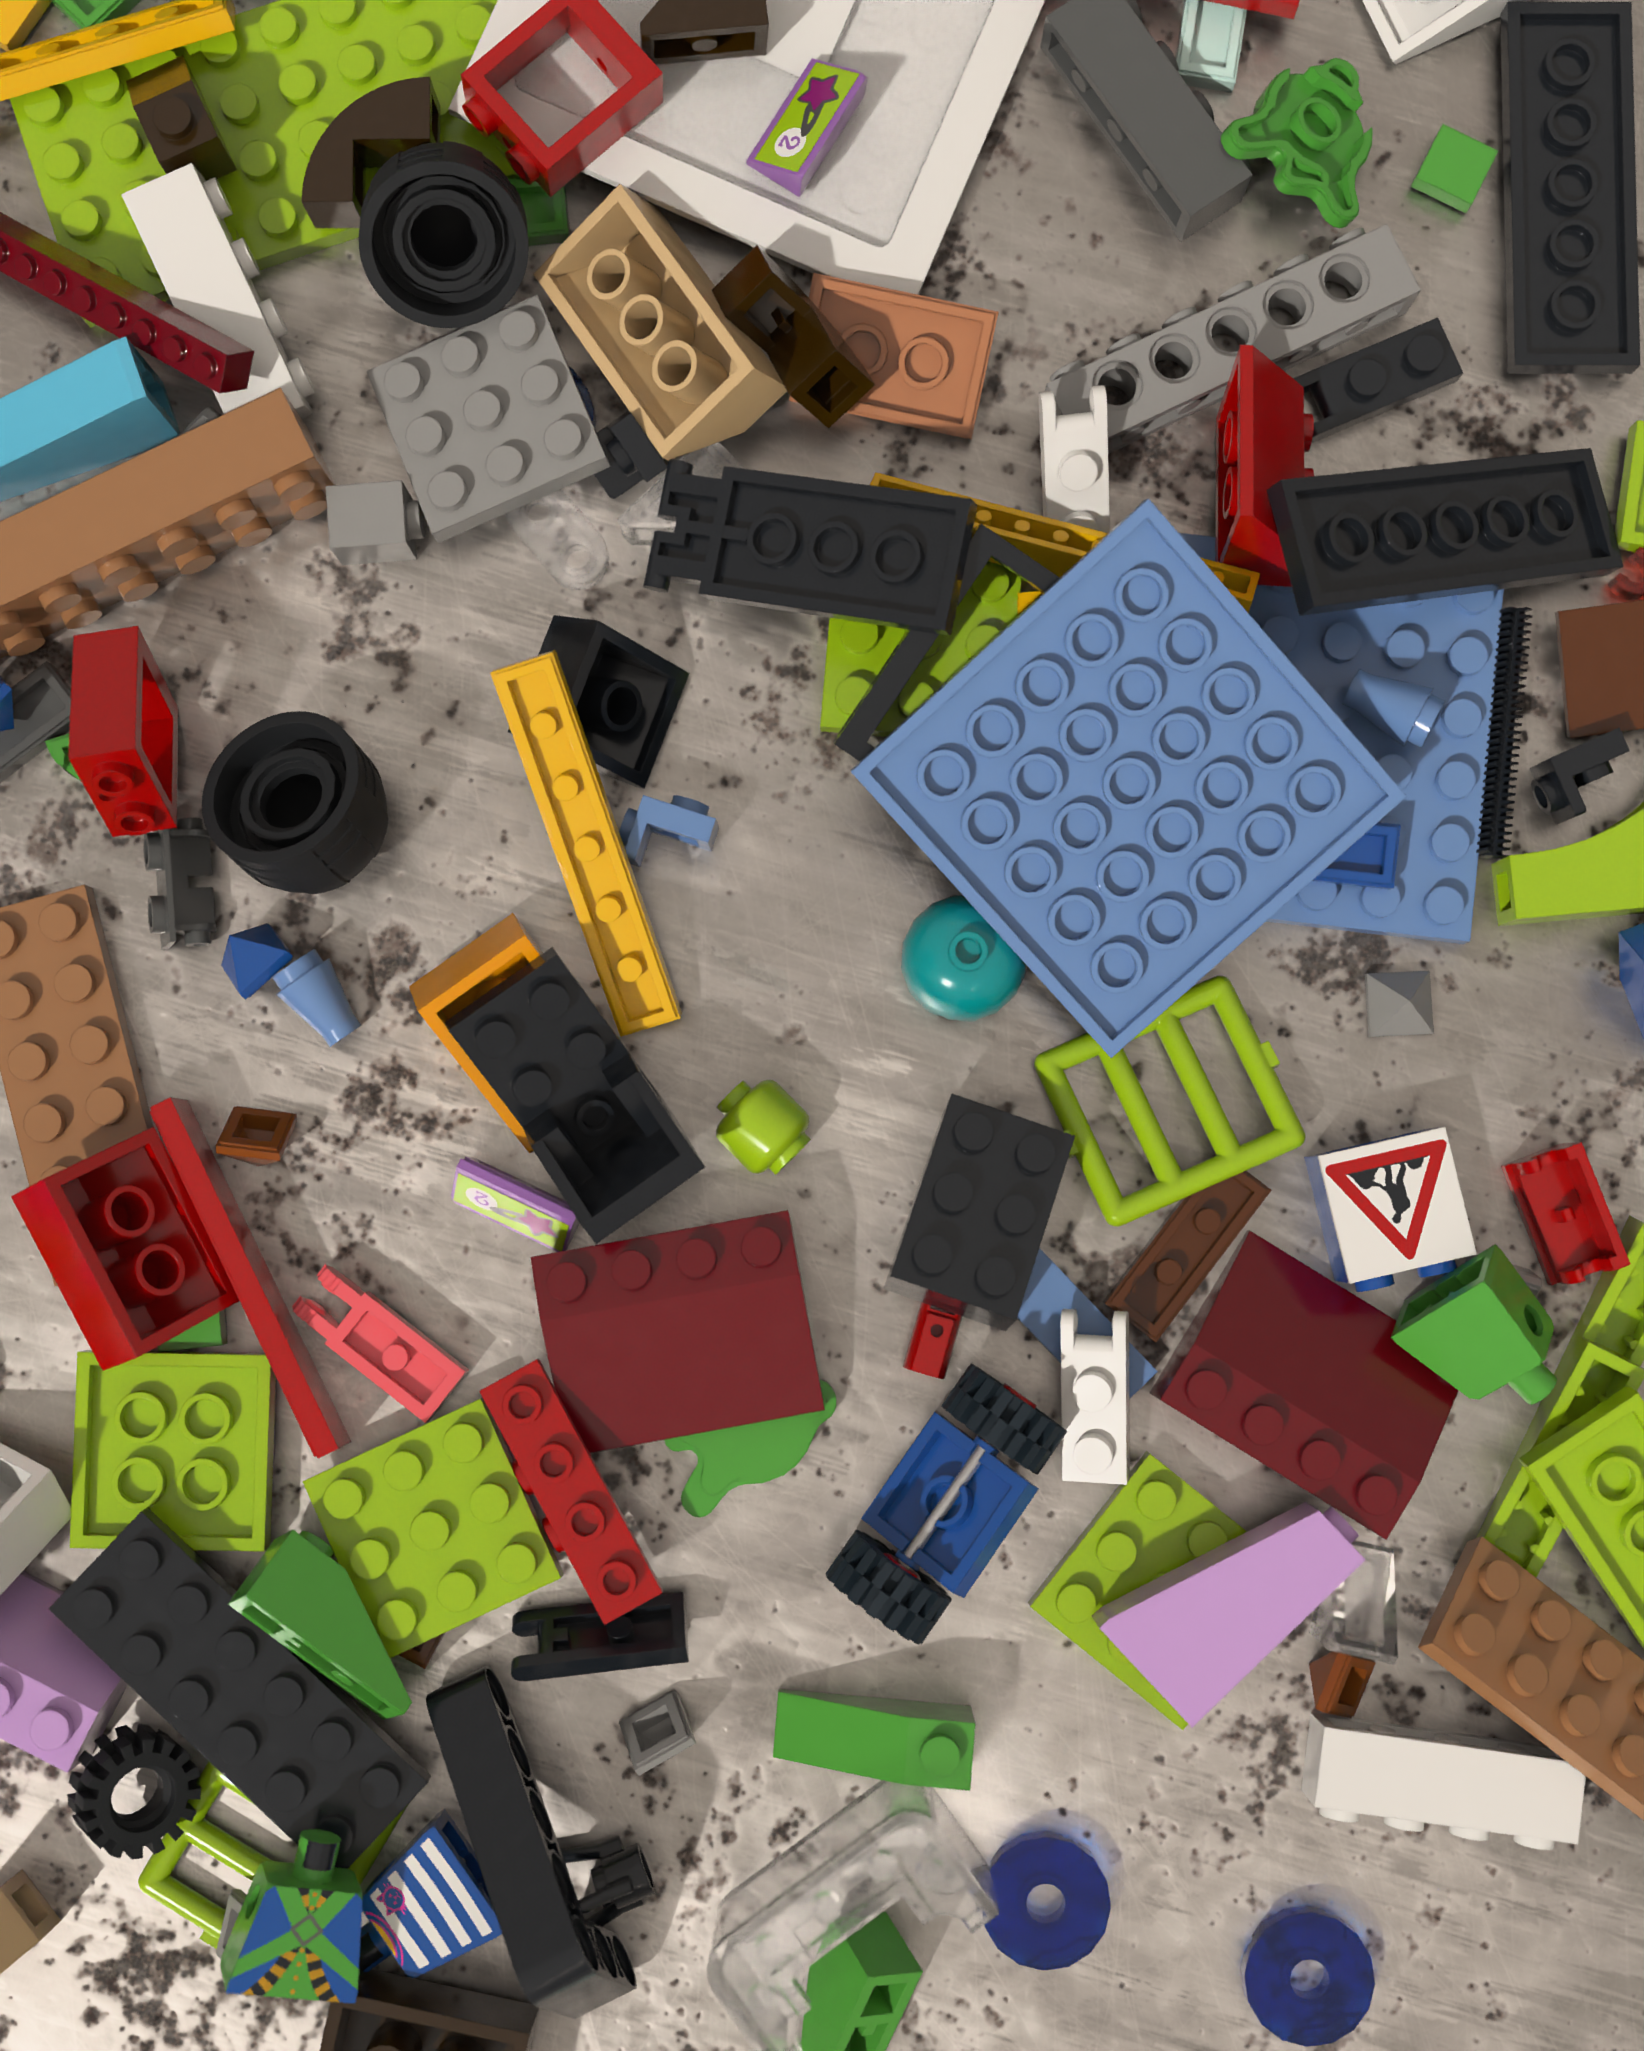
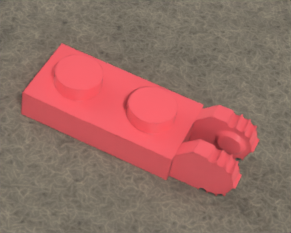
M325 1264L316 1275L318 1280L321 1281L325 1289L341 1298L352 1309L339 1324L317 1302L300 1296L292 1306L293 1312L327 1339L324 1343L424 1423L429 1422L469 1369L370 1291L363 1292L358 1285L345 1277V1275Z

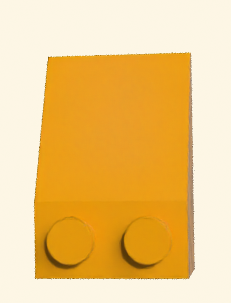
M512 913L409 986L419 1014L525 1149L531 1153L533 1149L523 1127L451 1035L445 1023L452 1016L543 954L514 913Z

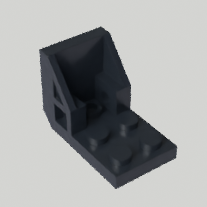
M553 947L445 1021L448 1031L521 1124L533 1151L595 1244L602 1241L705 1168L678 1120Z

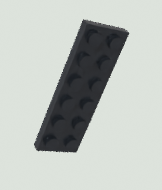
M1507 2L1500 14L1508 374H1632L1640 366L1632 2Z
M1591 448L1283 479L1267 489L1299 616L1607 576L1624 567Z
M147 1507L131 1521L51 1605L49 1610L297 1845L301 1832L308 1829L325 1830L338 1835L341 1838L335 1867L348 1869L425 1787L431 1775L331 1680L229 1606L228 1603L237 1591Z

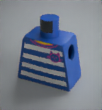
M446 1809L439 1812L376 1876L362 1894V1911L369 1922L361 1927L359 1968L363 1972H369L393 1955L405 1974L410 1978H416L502 1934L475 1851Z

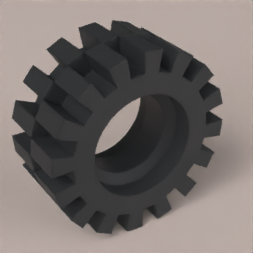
M138 1724L136 1732L127 1725L115 1728L117 1739L112 1741L105 1734H102L94 1740L101 1749L95 1756H92L86 1750L83 1751L77 1760L85 1769L83 1773L71 1772L68 1783L76 1790V1793L67 1794L68 1806L75 1812L72 1815L74 1821L100 1850L104 1848L110 1856L121 1858L124 1851L132 1860L143 1858L144 1846H147L154 1855L163 1851L165 1847L161 1837L167 1833L175 1841L178 1840L184 1831L176 1823L181 1817L192 1822L197 1810L188 1803V1799H201L202 1788L193 1780L201 1776L198 1767L190 1760L192 1757L168 1734L160 1729L156 1732L149 1725ZM149 1768L154 1770L157 1776V1788L150 1801L141 1809L131 1814L115 1812L111 1798L118 1782L134 1769Z

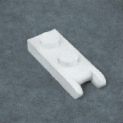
M1105 386L1090 387V412L1057 416L1056 400L1053 391L1039 392L1043 516L1109 533L1108 424Z
M1063 1308L1060 1323L1062 1427L1068 1432L1062 1439V1481L1127 1485L1130 1477L1128 1311H1114L1112 1318L1113 1336L1077 1334V1310Z

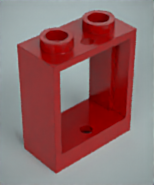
M549 0L461 74L466 101L462 108L471 124L486 138L493 133L507 149L505 152L506 159L516 174L528 185L536 181L550 197L663 103V72L598 0ZM568 33L618 90L548 148L497 90L564 34Z
M139 626L73 635L68 759L113 837L124 835L138 836L151 831L177 828L178 706Z

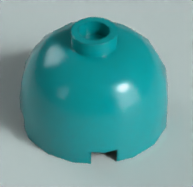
M954 895L930 904L913 920L903 941L901 970L909 992L925 1010L948 1020L974 1022L996 1014L1017 994L1026 974L1027 965L963 895Z

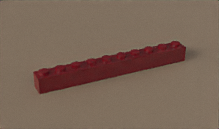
M0 212V272L119 338L127 337L133 346L219 394L247 389L254 350Z

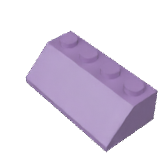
M22 1571L0 1596V1739L68 1773L80 1764L77 1759L84 1750L91 1755L93 1754L97 1746L94 1740L103 1734L128 1684L49 1610L51 1605L64 1592Z

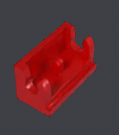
M1582 1142L1560 1143L1501 1166L1548 1285L1557 1283L1576 1284L1586 1281L1584 1276L1598 1271H1615L1631 1265Z

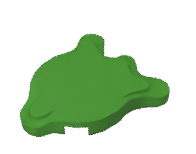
M1340 58L1330 59L1323 65L1310 66L1304 74H1290V68L1285 69L1273 78L1255 103L1253 115L1234 120L1221 135L1222 146L1231 157L1240 160L1264 157L1269 159L1276 168L1274 184L1278 191L1286 195L1311 198L1317 205L1324 220L1336 228L1347 227L1358 215L1359 203L1355 190V177L1360 167L1366 162L1372 146L1373 129L1371 127L1364 133L1361 121L1356 113L1364 103L1359 93V76L1356 69L1349 62Z
M820 1379L825 1411L665 1440L666 1446L672 1451L691 1450L698 1458V1464L682 1491L681 1502L684 1509L694 1517H704L710 1514L720 1500L733 1488L745 1484L765 1483L781 1477L793 1469L808 1451L818 1427L830 1418L835 1411L837 1400L832 1386L827 1381Z

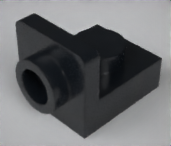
M625 412L597 432L611 467L594 475L610 498L615 499L640 481L648 482L667 469L666 464L630 412Z
M1620 728L1555 755L1530 768L1534 780L1531 782L1534 799L1545 814H1551L1556 824L1585 813L1586 806L1577 788L1613 773L1614 771L1609 760L1630 751Z

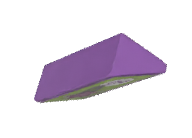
M812 58L748 157L746 165L800 198L863 99L868 77L857 70Z
M474 1157L460 1158L456 1167L451 1193L452 1200L456 1204L554 1251L561 1252L568 1249L580 1222L565 1200Z

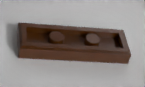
M1244 1171L1181 1199L1116 1283L1103 1303L1113 1311H1128L1129 1323L1153 1342H1157L1271 1192V1189L1248 1171Z

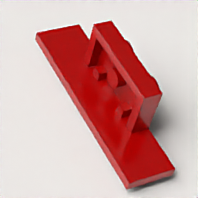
M539 1358L480 1390L481 1396L515 1457V1460L512 1461V1467L519 1484L528 1496L533 1494L536 1496L546 1515L542 1519V1523L550 1542L558 1553L566 1552L604 1625L663 1593V1588Z

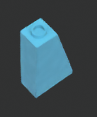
M127 337L114 340L0 398V502L151 450L179 435L180 430L163 381Z

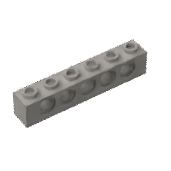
M1388 224L1368 233H1365L1363 228H1357L1335 240L1329 247L1330 251L1311 260L1307 254H1302L1288 260L1275 270L1273 278L1256 286L1253 285L1252 281L1248 280L1231 287L1218 298L1219 303L1197 312L1195 307H1189L1177 312L1162 324L1163 329L1143 339L1140 334L1135 333L1118 340L1106 350L1107 356L1088 365H1085L1083 360H1077L1061 367L1051 375V382L1047 383L1045 392L1053 391L1056 400L1057 416L1090 412L1089 394L1091 386H1115L1122 389L1128 396L1129 402L1123 405L1107 403L1108 454L1222 401L1238 351L1226 352L1219 349L1213 342L1212 336L1227 334L1238 342L1239 347L1240 345H1253L1282 370L1286 371L1406 314L1421 289ZM1338 282L1344 285L1351 297L1341 299L1333 296L1327 290L1325 283ZM1271 308H1283L1292 314L1296 324L1281 325L1272 319L1268 310ZM1161 360L1174 361L1181 366L1185 376L1177 379L1167 378L1157 370L1155 363Z

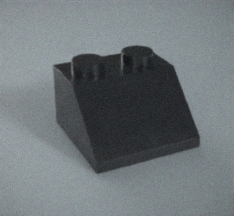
M554 615L538 655L556 650L598 773L645 789L689 673L598 620Z

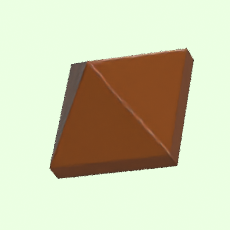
M234 1106L217 1141L216 1153L258 1167L281 1160L297 1123V1114Z
M1340 1647L1309 1663L1315 1708L1327 1714L1346 1718L1354 1717L1376 1664V1658L1365 1653Z

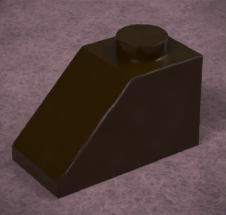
M658 0L640 22V48L656 65L766 55L769 28L766 0Z
M183 55L126 81L133 108L157 160L166 174L190 163L197 168L206 181L213 177L219 179L237 170Z

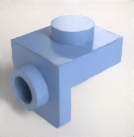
M643 795L638 811L628 808L619 831L630 864L638 867L641 866L652 833L712 851L719 826L716 818L707 816L710 807L699 801L679 795L673 796L671 804Z

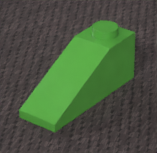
M292 1529L275 1538L228 1605L383 1720L405 1714L412 1701L346 1569L331 1558L334 1554L332 1548L321 1538L307 1531H301L299 1534Z
M779 1689L773 1757L902 1785L970 1791L976 1723L970 1705Z
M887 1912L832 1916L809 1966L800 2051H886L923 1973V1970Z

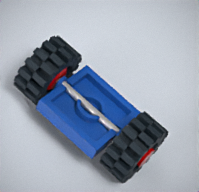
M970 1363L941 1406L955 1419L979 1436H976L974 1439L949 1420L934 1412L861 1518L897 1547V1552L893 1549L891 1551L884 1543L877 1539L874 1540L867 1533L855 1530L825 1573L827 1579L834 1583L833 1586L840 1592L848 1595L847 1598L851 1602L861 1606L866 1610L865 1613L874 1619L880 1620L891 1631L894 1632L895 1630L901 1637L911 1640L915 1644H922L952 1600L943 1588L936 1585V1582L929 1576L920 1572L919 1568L924 1569L953 1594L965 1598L1039 1490L1038 1487L996 1456L1001 1451L1024 1468L1038 1475L1068 1432L1037 1409V1405L1006 1383L1003 1385L972 1363Z

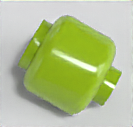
M743 1080L716 1107L724 1115L717 1125L716 1137L752 1173L759 1174L770 1169L775 1175L778 1174L811 1140L805 1134L810 1122L807 1112L773 1080L761 1081L753 1088Z

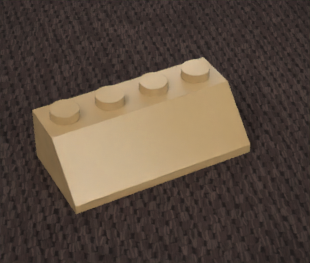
M619 184L533 274L661 457L668 461L744 433L787 392L775 367L761 348L725 317L712 292L715 285L660 210L622 184Z

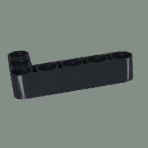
M485 1665L427 1694L426 1706L515 1974L525 1996L534 2006L576 2019L636 1989L637 1982L633 1966L619 1937L614 1932L584 1918L510 1705L494 1671Z

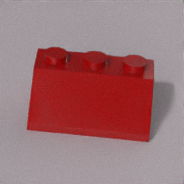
M1240 345L1216 417L1215 561L1260 573L1257 585L1291 587L1267 489L1283 479L1314 476L1313 468H1304V452H1309L1311 447L1314 418L1313 414L1304 413V387L1255 346Z
M154 1126L46 1177L11 1196L102 1371L140 1357L239 1301L193 1202Z

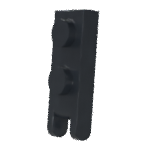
M1437 317L1293 379L1304 387V393L1311 391L1323 418L1320 421L1314 422L1313 443L1453 384L1459 380L1463 371Z
M683 1592L658 1595L605 1625L593 1603L520 1611L512 1617V1632L515 1635L521 1637L537 1636V1654L520 1655L511 1661V1676L517 1681H533L689 1662L687 1608Z

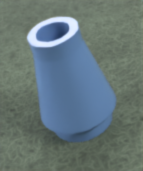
M1359 669L1342 704L1357 711L1403 747L1407 742H1410L1422 748L1445 701L1431 695L1434 688L1372 675Z
M315 949L306 953L272 977L281 990L276 995L316 1030L329 1047L361 1026L351 1009L330 958L323 961Z

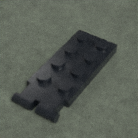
M674 459L668 461L657 516L676 522L674 533L654 531L643 584L644 588L667 593L670 581L700 585L698 594L710 600L951 636L977 505L972 499L724 466L722 478L719 479L692 475L693 465L688 462Z

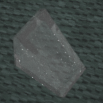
M1354 1541L1351 1545L1366 1560L1313 1611L1309 1633L1329 1651L1394 1665L1398 1659L1394 1549Z

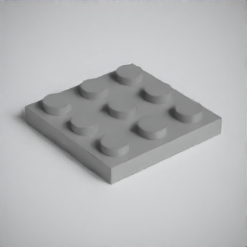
M538 295L501 310L479 323L461 328L366 371L431 534L438 543L611 467Z

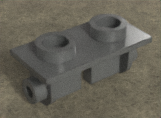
M202 818L177 819V829L153 831V833L144 834L143 842L146 871H156L158 894L157 896L148 897V924L151 934H160L161 950H168L177 942L176 935H184L185 946L211 945L210 933L217 932L213 887L189 888L188 877H209L212 875L210 836L207 830L203 829Z

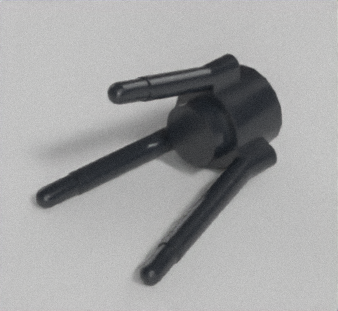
M616 1836L599 1844L560 1849L565 1863L601 1859V1865L591 1869L596 1892L578 1900L583 1915L600 1906L603 1907L602 1910L587 1919L597 1925L605 1926L621 1914L644 1905L643 1899L656 1894L653 1878L639 1843L624 1848L620 1836Z

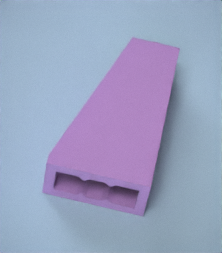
M1304 1502L1100 1607L1092 1615V1618L1101 1631L1193 1728L1366 1559L1351 1545L1359 1537L1358 1533L1335 1509L1330 1506L1322 1514L1318 1509Z

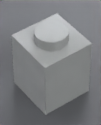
M402 480L326 486L329 548L342 565L417 560L416 539L425 538V518L419 501H413Z

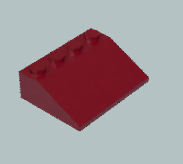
M788 1210L531 1257L540 1323L554 1388L590 1454L825 1411L792 1221Z
M1247 1230L1149 1393L1387 1540L1421 1483L1459 1390L1390 1338L1396 1324L1395 1319L1252 1231Z

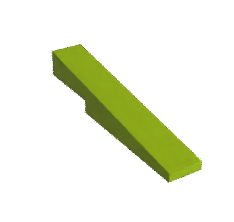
M1630 1215L1620 1234V1238L1631 1265L1615 1271L1602 1272L1554 1373L1557 1377V1383L1553 1390L1541 1400L1476 1537H1484L1535 1577L1539 1574L1563 1526L1518 1458L1628 1385L1635 1391H1638L1644 1380V1368L1641 1367L1644 1361V1222Z

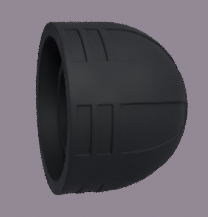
M451 141L421 144L404 152L400 151L383 164L371 180L362 205L359 225V252L368 280L386 304L404 317L426 326L460 328L479 323L493 316L517 292L524 278L528 263L527 219L516 187L511 184L507 176L497 165L475 148Z
M295 711L276 714L260 720L242 731L223 749L215 760L207 776L202 794L203 821L213 842L253 879L268 887L288 892L319 894L337 889L349 883L352 878L357 876L370 863L372 858L376 857L383 844L388 827L387 801L381 776L377 768L339 724L328 717L312 712Z

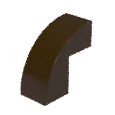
M430 77L410 78L381 86L351 103L327 127L311 154L302 187L301 202L315 228H359L361 210L365 198L366 167H382L383 164L400 151L404 152L421 144L440 143V104Z
M758 245L712 289L725 317L768 354L789 395L827 428H830L875 385L856 355L822 312Z

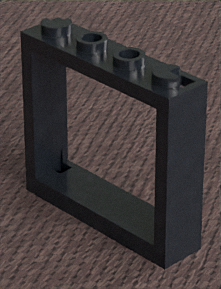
M979 524L971 535L957 607L990 557L1042 593L1054 584L1059 577L983 524ZM907 629L833 742L837 747L858 761H861L875 748L867 741L939 634Z

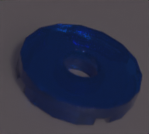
M1049 1831L1020 1835L999 1848L990 1861V1866L985 1872L984 1880L982 1879L979 1892L984 1926L998 1950L1019 1965L1042 1971L1069 1967L1090 1954L1106 1932L1111 1910L1107 1880L1092 1853L1081 1844H1077L1071 1839L1063 1838L1061 1834ZM1042 1884L1054 1885L1063 1894L1062 1903L1058 1910L1046 1916L1033 1913L1026 1905L1031 1890Z
M1311 1906L1282 1909L1262 1921L1252 1934L1253 1940L1248 1945L1246 1954L1245 1952L1243 1954L1240 1967L1244 1995L1260 2023L1281 2040L1305 2047L1331 2044L1352 2032L1369 2010L1375 1987L1371 1956L1355 1930L1335 1915L1328 1914L1322 1909ZM1310 1959L1318 1961L1323 1965L1324 1975L1317 1987L1312 1990L1301 1991L1291 1986V1972L1296 1964Z

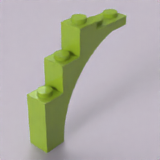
M1644 801L1624 818L1589 839L1556 849L1509 855L1491 864L1498 926L1644 913Z

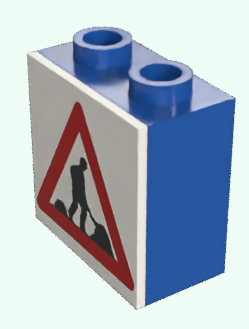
M1445 1127L1419 1130L1304 1157L1334 1281L1354 1283L1356 1292L1370 1291L1395 1284L1394 1273L1417 1268L1419 1277L1440 1275L1452 1272L1457 1268L1455 1259L1477 1254Z

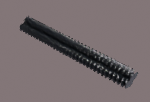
M1507 607L1499 611L1501 613V617H1499L1501 624L1498 625L1500 632L1497 633L1499 640L1496 642L1499 645L1496 648L1498 655L1495 656L1497 663L1494 664L1496 671L1493 673L1496 676L1493 679L1495 686L1492 687L1494 694L1491 695L1493 702L1490 704L1493 705V708L1490 710L1492 717L1489 718L1491 725L1488 726L1491 729L1487 735L1490 736V739L1487 741L1489 748L1486 749L1488 756L1485 757L1488 760L1484 766L1487 767V771L1484 772L1486 779L1483 780L1485 787L1482 788L1485 792L1481 797L1484 798V802L1481 803L1483 810L1480 811L1482 818L1479 819L1482 823L1478 828L1481 829V834H1478L1480 841L1477 842L1479 849L1476 850V853H1479L1478 859H1503L1509 856L1502 853L1503 851L1510 850V847H1503V844L1511 842L1509 839H1504V836L1512 835V832L1505 831V828L1513 827V824L1505 822L1506 820L1513 819V816H1506V813L1514 811L1513 808H1507V805L1515 803V801L1508 800V797L1516 795V793L1508 792V790L1516 788V785H1509V782L1517 780L1516 777H1510V774L1518 772V770L1511 769V766L1519 764V762L1511 761V759L1519 757V754H1512V751L1520 749L1519 746H1513V743L1521 741V739L1514 738V735L1521 734L1522 731H1516L1514 728L1522 726V723H1515V720L1523 718L1522 715H1516V712L1524 710V708L1517 707V704L1520 705L1525 700H1518L1517 697L1525 695V692H1518V689L1526 687L1525 684H1519V681L1527 680V677L1519 675L1528 670L1520 669V666L1528 664V661H1521V658L1524 659V657L1529 656V654L1522 653V651L1530 649V646L1522 645L1530 641V638H1523L1526 634L1531 633L1530 630H1524V628L1532 626V623L1525 622V620L1533 617V615H1525L1526 612L1532 611L1528 607Z

